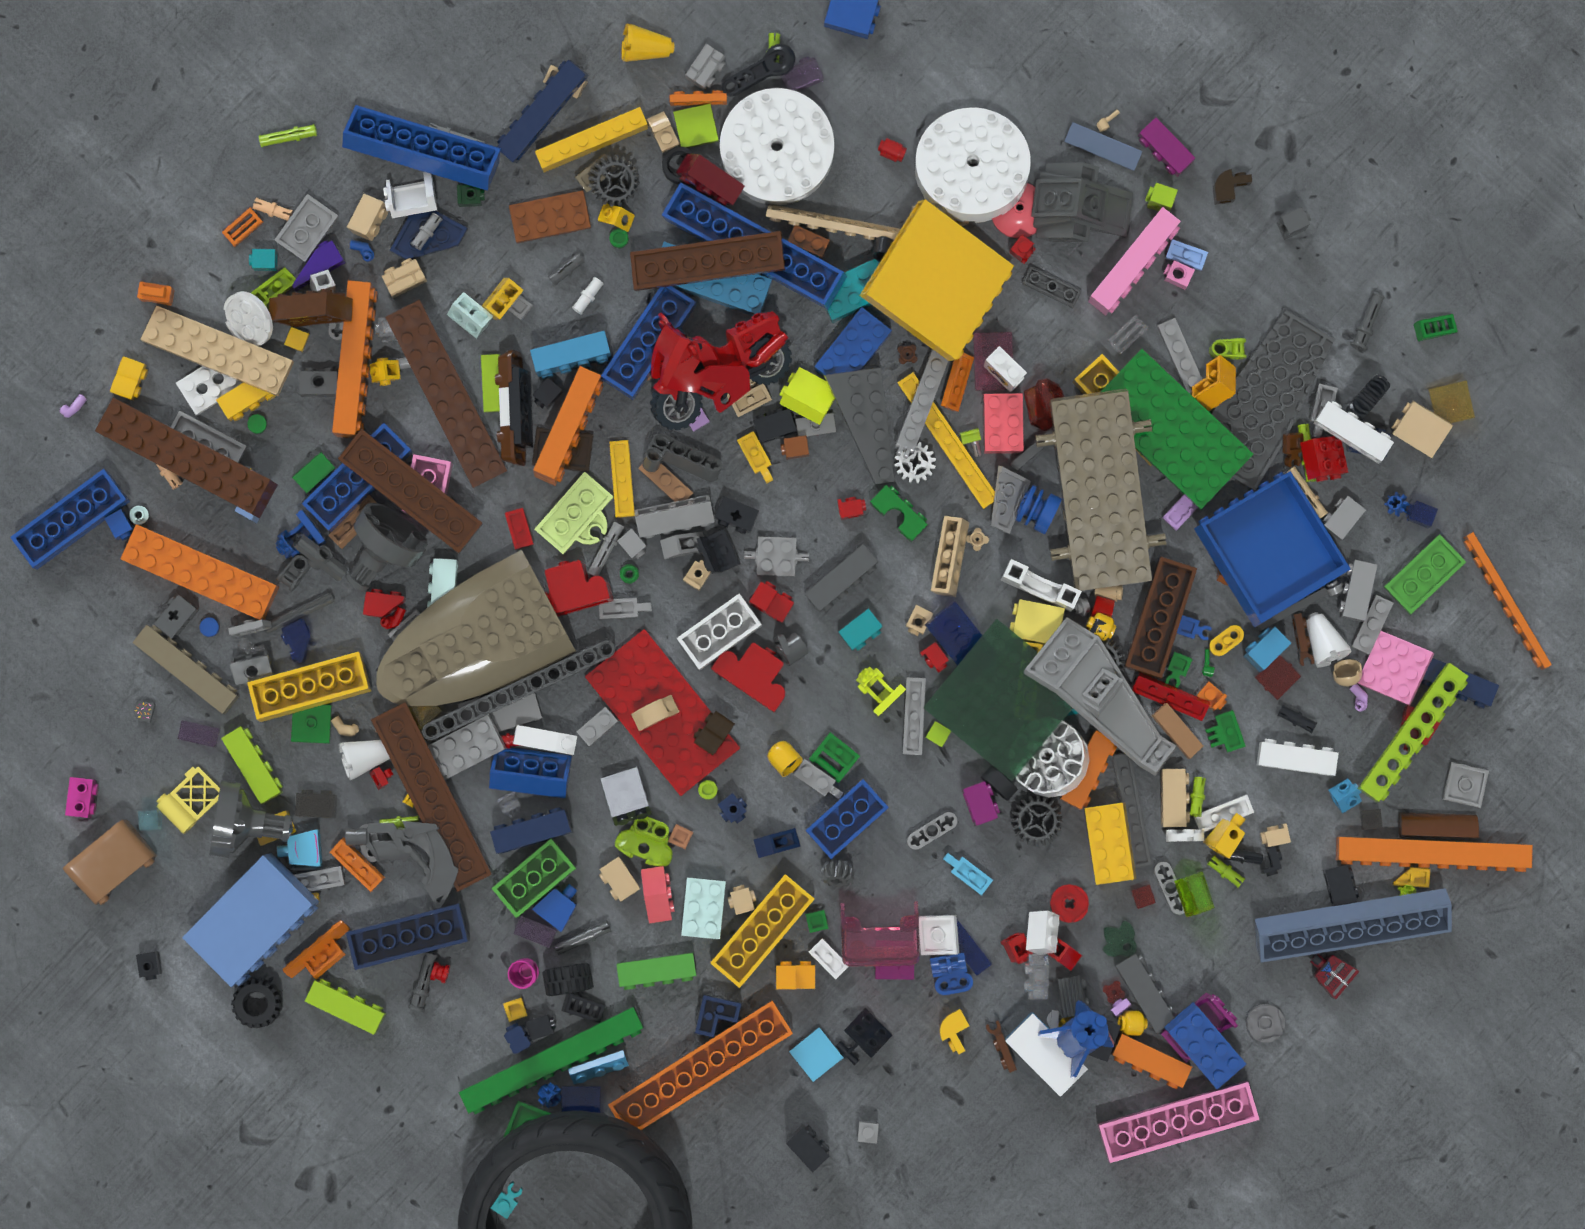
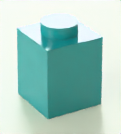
M252 249V254H249V266H252L254 271H277L278 252L275 249Z

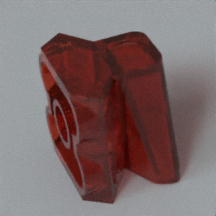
M1046 378L1038 380L1035 386L1024 391L1030 424L1044 431L1049 430L1053 426L1050 399L1064 397L1059 384Z

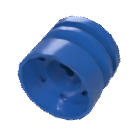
M1032 485L1025 493L1017 509L1016 521L1020 522L1023 515H1025L1027 519L1024 525L1027 526L1033 519L1035 520L1034 530L1045 535L1062 498L1050 494L1044 500L1042 499L1044 490L1041 489L1039 495L1036 496L1034 493L1037 486Z

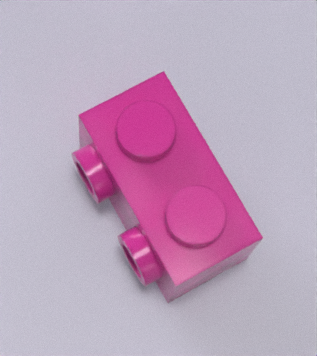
M70 777L65 815L92 818L96 811L94 795L97 796L99 788L96 780Z

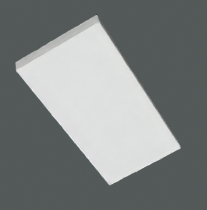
M1032 1013L1005 1041L1061 1097L1088 1069L1082 1065L1077 1077L1071 1078L1072 1058L1063 1054L1064 1052L1057 1045V1039L1038 1036L1039 1031L1047 1030L1048 1028Z

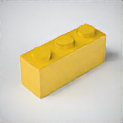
M242 383L216 399V401L230 421H238L244 417L243 413L248 410H256L261 406V402L264 400L270 401L276 396Z

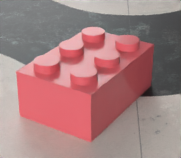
M1023 393L984 394V454L1023 453Z

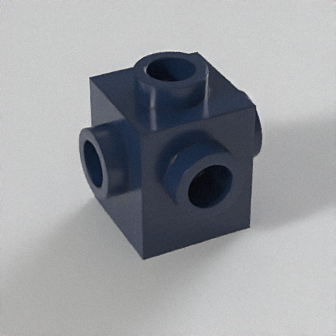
M733 793L717 804L722 810L719 814L725 822L730 820L731 823L735 821L738 824L746 818L744 814L747 812L745 810L747 804L741 797L737 799ZM732 806L737 807L736 813L730 812Z

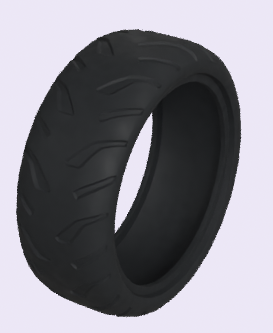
M567 1111L544 1115L522 1124L507 1134L488 1152L474 1171L464 1192L458 1215V1229H497V1212L492 1210L491 1206L503 1190L512 1172L524 1163L544 1154L558 1151H578L593 1154L612 1162L634 1180L650 1206L655 1229H693L687 1190L676 1166L661 1147L643 1131L628 1122L602 1113L588 1111Z

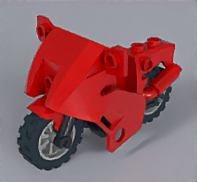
M773 311L756 313L751 317L752 319L746 322L740 321L735 324L734 328L726 330L727 344L722 347H715L701 336L688 339L687 334L684 333L681 327L675 329L666 316L659 313L660 321L658 323L662 331L653 350L651 377L654 379L660 378V380L653 385L656 392L654 391L652 394L653 399L650 400L652 408L650 410L654 415L653 417L663 427L669 430H681V428L689 427V424H693L696 421V417H699L701 413L700 408L703 407L701 402L702 396L712 399L716 411L721 413L750 391V379L759 385H770V383L778 382V379H782L785 376V372L789 371V363L792 362L790 357L792 355L791 350L785 342L788 336L780 330L778 324L779 316ZM729 393L730 398L728 402L721 403ZM671 406L668 409V411L665 412V407ZM675 410V416H670L671 413Z

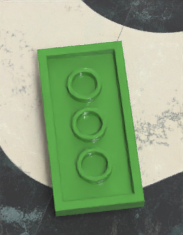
M1439 534L1394 576L1384 588L1411 615L1466 561Z

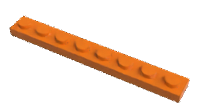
M1474 532L1463 537L1465 540L1463 542L1464 546L1475 557L1473 558L1474 563L1478 568H1482L1486 583L1492 585L1495 590L1493 591L1497 601L1502 602L1505 615L1512 619L1514 623L1512 626L1518 635L1521 634L1525 649L1527 651L1530 650L1534 656L1532 660L1536 667H1540L1542 670L1551 666V662Z

